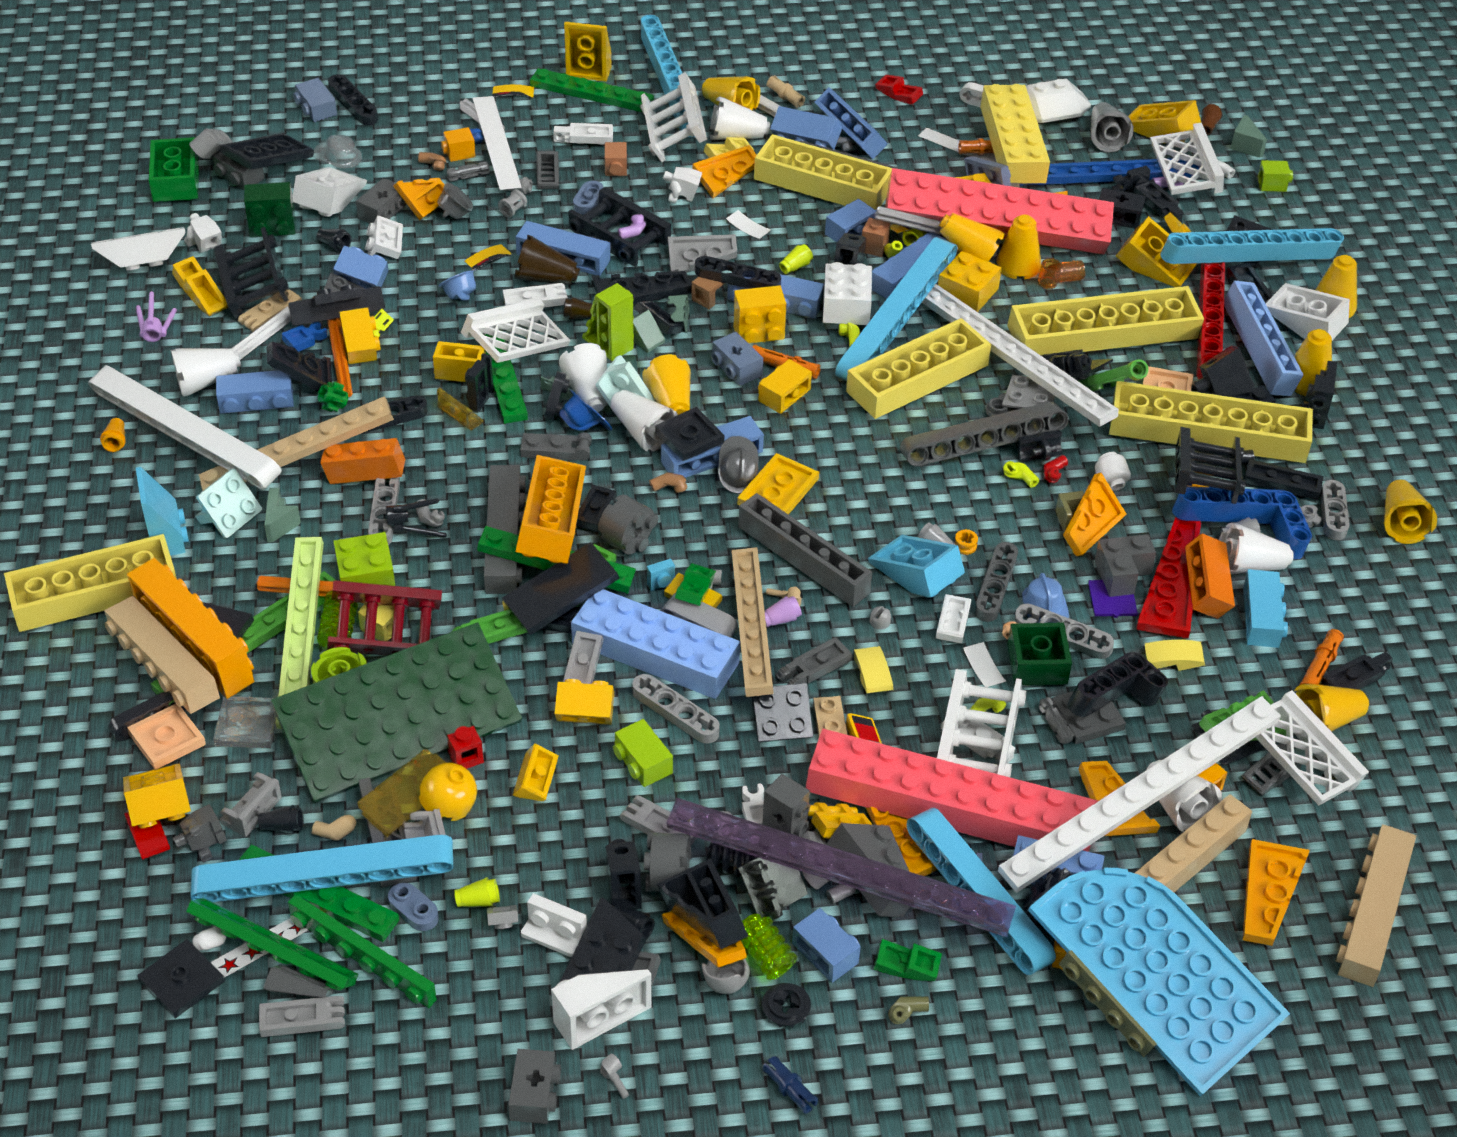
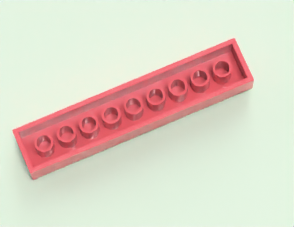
M892 168L888 181L885 208L941 221L946 214L950 216L951 213H955L1002 231L1004 233L1003 239L1006 238L1013 220L1017 216L1029 215L1036 221L1039 245L1105 254L1111 243L1114 202Z
M823 728L808 770L806 788L810 790V793L867 808L871 806L877 808L878 811H889V814L908 819L930 808H936L957 832L1013 847L1016 846L1018 835L1039 840L1098 802V800ZM1091 845L1083 849V851L1089 852Z

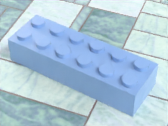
M604 589L588 598L571 622L572 644L576 631L602 635L604 641L600 652L601 655L713 699L718 697L740 660V641Z

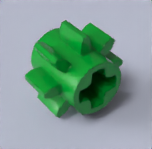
M334 381L333 383L328 382L327 385L321 386L317 398L319 402L323 403L322 409L329 412H338L339 409H343L346 406L348 393L343 391V384Z

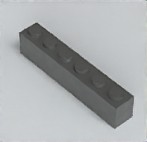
M490 465L487 510L488 527L517 535L520 533L524 511H520V508H525V493H521V490H526V475H521L520 465ZM485 553V594H509L517 589V583H522V567H518V564L522 563Z
M756 493L739 506L738 527L843 601L854 607L870 594L872 571L767 499Z

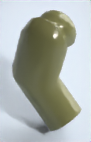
M903 996L898 998L889 1009V1019L894 1024H902L913 1012H929V997Z

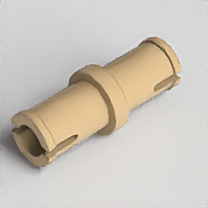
M775 75L768 79L767 87L778 93L781 99L788 100L796 108L804 104L805 96L795 91L792 85L789 83L785 84Z

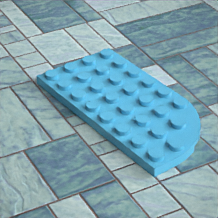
M1121 868L1082 871L1060 881L1028 909L1067 953L1072 950L1157 1043L1155 1046L1157 1051L1200 1097L1290 1015L1282 1004L1172 890L1149 876L1146 878L1139 874L1128 872V869Z

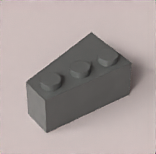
M841 823L825 846L830 852L835 850L844 862L841 867L846 873L851 871L860 883L857 888L878 916L903 917L920 894L890 826Z

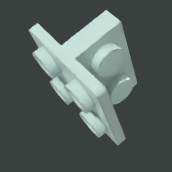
M621 355L613 360L596 383L597 389L610 407L613 395L622 390L630 391L652 401L655 400L631 363L626 362Z
M235 468L230 469L196 496L202 511L195 517L200 524L213 522L223 538L231 536L262 510V507Z

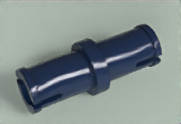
M777 1056L771 1057L768 1061L774 1068L765 1063L762 1069L763 1072L779 1086V1092L783 1096H789L804 1114L812 1111L813 1108L808 1103L811 1102L816 1106L818 1098L801 1083L802 1078L797 1073H792Z

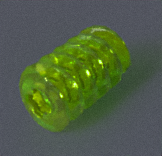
M332 591L328 592L325 596L317 636L318 643L327 648L328 636L337 637L339 603L331 600ZM357 602L350 604L348 638H352L354 631L353 626L358 608Z
M752 914L742 921L748 933V937L742 939V944L748 949L749 954L754 958L755 963L760 967L766 979L774 980L785 974L797 961V955L791 952V947L788 943H785L783 935L778 934L779 929L772 925V919L770 917L761 918L760 914Z

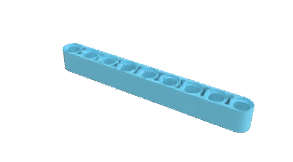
M645 15L641 18V39L663 92L667 94L677 89V86L680 85L678 76L682 74V71L659 18L655 15ZM680 96L677 99L669 102V106H672L680 102V99L683 97ZM683 109L680 112L674 114V118L683 115V112L686 110ZM687 122L679 126V130L687 128L686 125L689 123Z
M1333 228L1171 233L1163 246L1160 256L1165 262L1170 264L1330 259L1337 253L1344 240V236L1340 231Z
M938 237L933 238L840 359L835 371L837 377L847 381L849 369L885 352L938 282L939 274L955 258L958 249L956 244Z
M433 835L199 865L191 870V900L205 898L211 902H220L446 873L453 869V841L447 835Z

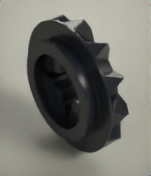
M792 983L776 984L769 988L763 996L762 1012L767 1016L768 1022L773 1021L777 1023L779 1028L783 1025H790L793 1029L796 1024L804 1023L806 1017L810 1014V997L798 985ZM788 998H790L791 1008L783 1013L781 1005H784Z

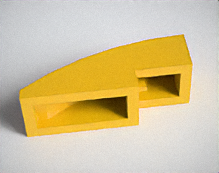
M194 256L173 264L172 275L190 299L207 316L229 308L225 297L207 270H202Z

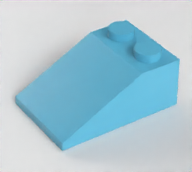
M142 467L136 468L140 500L149 537L164 534L170 556L186 553L184 542H189L186 526L181 527V524H186L183 508L178 509L176 499Z
M903 534L868 558L871 565L913 594L922 595L927 598L936 596L939 591L947 585L954 583L958 577L965 573L958 545Z

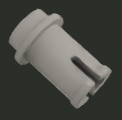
M524 177L519 179L522 188L504 189V191L516 189L526 195L532 191V180Z

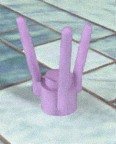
M152 291L149 293L148 318L145 321L143 320L139 305L136 306V312L140 327V337L149 342H156L160 340L161 336L166 337L167 329L177 309H172L162 327L160 320L153 317L154 292Z

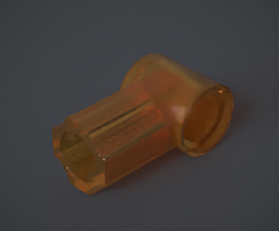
M1053 258L1044 259L1038 276V284L1043 288L1053 289L1059 282L1084 279L1085 265L1082 260L1060 262Z

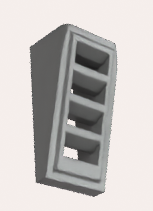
M537 151V189H559L558 151Z
M1279 743L1277 745L1280 749L1287 751L1286 744ZM1270 752L1241 775V778L1261 796L1291 777ZM1295 762V766L1301 769L1302 764ZM1273 764L1279 772L1274 771L1269 765ZM1265 769L1272 776V778L1269 779L1261 771ZM1257 775L1265 784L1261 786L1253 776Z
M282 964L271 967L263 989L267 991L321 998L330 996L334 992V989L328 987L324 982L306 976Z

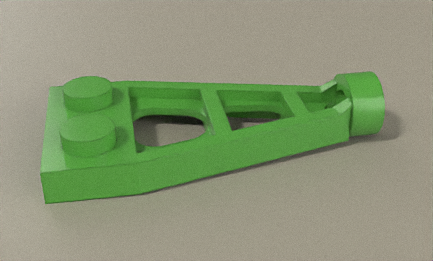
M1138 359L1130 362L1128 365L1089 376L1086 379L1078 380V382L1091 391L1104 389V384L1110 383L1111 387H1116L1117 381L1125 382L1124 380L1128 378L1132 380L1143 379L1147 376L1149 369L1145 361Z

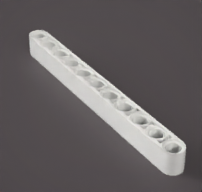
M107 365L88 381L89 386L101 397L225 469L235 468L241 478L262 490H265L282 472L280 466L270 457Z

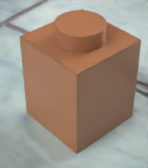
M605 142V176H627V142Z
M873 218L867 220L862 230V236L867 239L865 253L879 257L883 256L884 247L889 243L890 223Z

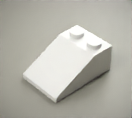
M331 167L300 174L295 179L292 195L293 202L298 203L299 207L303 209H314L319 211L320 215L330 217L332 214L341 212L366 185L367 180Z
M1287 283L1266 303L1273 317L1304 339L1310 331L1322 329L1329 333L1333 340L1349 323L1350 299Z
M647 969L578 975L570 980L561 981L555 988L551 989L553 1022L570 1048L573 1050L650 1009V971Z

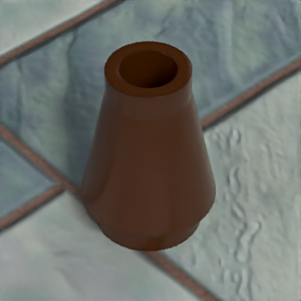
M1208 104L1201 112V123L1207 135L1212 134L1213 129L1222 118L1221 108L1215 104Z

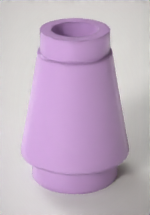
M785 596L764 611L766 627L796 621L797 617L802 615L800 606L794 596L789 598Z

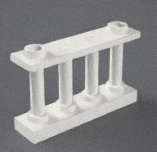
M686 72L678 76L680 83L677 86L678 88L650 102L645 93L641 95L643 104L640 106L646 118L651 142L648 146L652 155H657L661 162L666 161L663 149L688 136H695L699 143L707 140L696 88ZM680 96L683 97L680 99V102L656 114L655 109L677 99ZM683 109L686 110L683 112V115L671 120L670 122L660 127L658 126V122L680 112ZM687 122L689 123L686 125L687 128L661 140V135Z
M956 669L937 758L1010 777L1012 764H1009L1008 760L1019 707H1024L1026 691L1022 690V679H1016L1013 692L971 685V682L967 681V671ZM974 696L1011 702L1009 716L966 709V706H963L964 698ZM969 720L1006 726L1007 728L1004 740L963 734L961 730H958L959 722ZM959 744L998 750L1002 751L1000 763L997 765L956 758V755L953 754L954 746L959 747Z

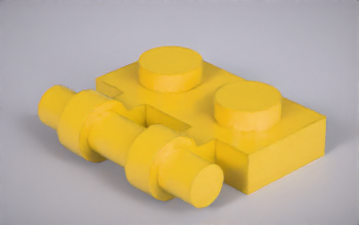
M815 802L811 805L808 816H813L812 823L820 834L827 839L831 838L841 823L872 825L864 813H858L856 807H849L847 804L837 803L835 806H827L825 803Z

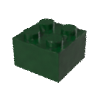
M290 182L244 185V204L250 237H262L260 228L263 227L266 228L269 235L296 234V217Z
M1064 622L1012 623L1010 625L1007 646L1014 686L1016 679H1022V685L1068 684L1072 659Z

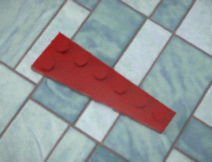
M1175 517L1154 579L1140 613L1136 630L1189 639L1193 604L1185 546L1200 535L1201 521H1185Z

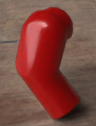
M1060 455L1044 465V478L1046 481L1056 483L1061 478L1059 470L1068 465L1066 456Z

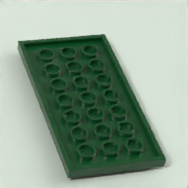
M478 622L271 699L273 710L313 803L359 786L360 779L370 777L372 781L446 752L449 749L447 735L454 733L461 726H474L479 737L482 738L522 721L521 714Z

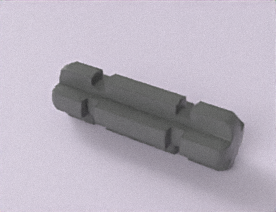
M480 162L478 165L460 166L457 170L456 168H451L447 170V178L450 182L458 181V178L463 180L477 177L478 174H481V176L490 173L489 165L487 162Z
M1051 697L1042 698L1039 701V708L1045 715L1044 717L1053 732L1057 734L1056 737L1061 744L1072 742L1074 733L1067 726L1068 723L1059 708L1055 707L1056 703Z

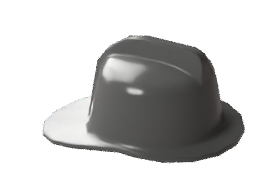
M446 183L437 201L443 210L442 216L446 217L449 215L458 220L468 212H471L473 204L468 196L453 184Z
M732 436L726 439L721 445L719 452V480L723 487L733 493H742L758 475L759 456L757 448L753 442L745 437Z

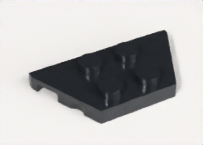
M600 898L560 982L570 980L578 975L632 971L645 944L644 935L605 898Z

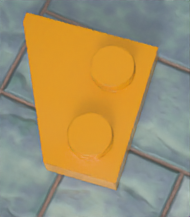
M430 178L429 180L417 179L413 182L398 181L393 187L416 217L421 220L439 207L437 201L445 184L440 178Z

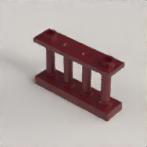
M333 580L331 600L339 603L337 637L328 636L327 650L336 647L350 648L353 653L359 652L360 654L388 656L418 645L402 643L404 612L407 607L421 610L419 644L429 641L432 611L435 609L439 610L442 590ZM353 602L364 603L367 606L364 639L348 638L350 604ZM380 605H391L394 608L391 642L375 640L377 608Z

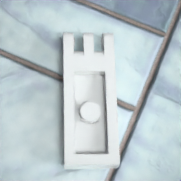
M563 283L503 290L505 306L540 299L545 304L544 307L564 305L565 298H568Z

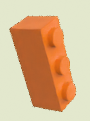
M397 438L332 445L324 449L321 465L329 483L339 484L376 480V478L402 477L406 459Z
M1202 533L1185 546L1193 610L1219 619L1235 607L1226 543Z

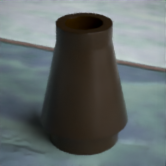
M571 297V299L565 298L563 317H569V320L591 318L590 310L592 304L575 297Z

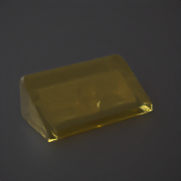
M440 387L437 389L438 407L469 430H473L484 422L475 412Z

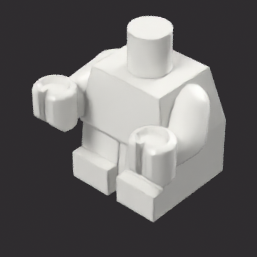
M676 167L674 174L665 171L663 179L671 182L669 189L672 190L668 201L676 203L678 196L682 195L687 197L686 200L692 202L702 172L683 167Z
M198 213L192 214L190 216V226L187 228V236L184 239L187 246L190 247L196 244L200 253L209 251L210 248L214 249V247L221 245L222 232L216 222L207 215L200 217Z

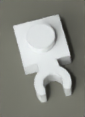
M761 783L757 784V793L752 794L748 792L747 786H743L742 798L744 802L742 803V812L748 832L765 830L762 827L764 787Z

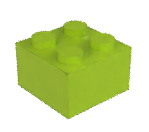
M386 532L333 540L340 581L395 586Z

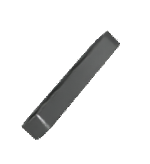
M1002 542L995 547L976 602L975 615L984 622H991L997 619L1017 562L1018 548L1010 542ZM1004 554H1008L1006 561L1002 560ZM999 569L1005 571L1007 574L997 575L993 571ZM994 587L999 589L1000 592L994 594L990 593L987 589ZM987 602L992 603L989 610H985Z

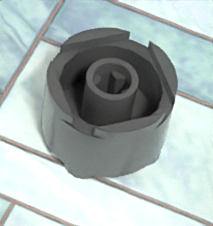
M619 495L615 498L618 501L614 505L609 504L600 518L598 531L602 532V536L599 537L602 541L625 554H633L636 551L643 552L648 546V537L652 529L658 523V515L654 514L651 508L631 497Z
M648 833L647 849L651 851L645 852L644 870L650 871V874L646 875V892H660L657 886L658 883L689 869L691 836L684 833Z

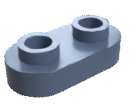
M598 181L585 182L573 199L574 210L584 215L599 204V190L604 187L603 184Z
M399 883L389 890L388 900L390 908L398 913L412 928L418 931H427L436 926L439 920L437 906L410 883ZM422 910L427 911L426 913H419Z

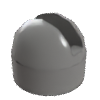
M883 606L874 608L870 614L871 626L876 629L888 628L891 623L890 610Z

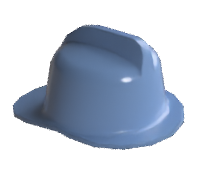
M476 268L450 277L440 283L438 287L442 288L451 300L459 298L461 300L470 299V293L476 289L473 274Z
M1041 573L1039 578L1033 580L1023 591L1022 600L1024 604H1032L1069 618L1062 587L1055 579L1046 577L1044 573Z

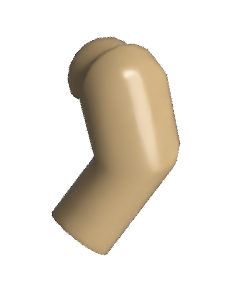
M344 815L330 824L315 821L312 827V834L338 841L354 830L356 820L351 815Z

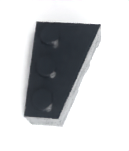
M711 858L657 884L668 909L718 948L723 949L748 937L740 915Z

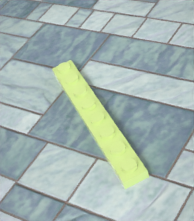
M322 537L295 538L278 697L310 685L324 544ZM276 717V727L277 729H282Z

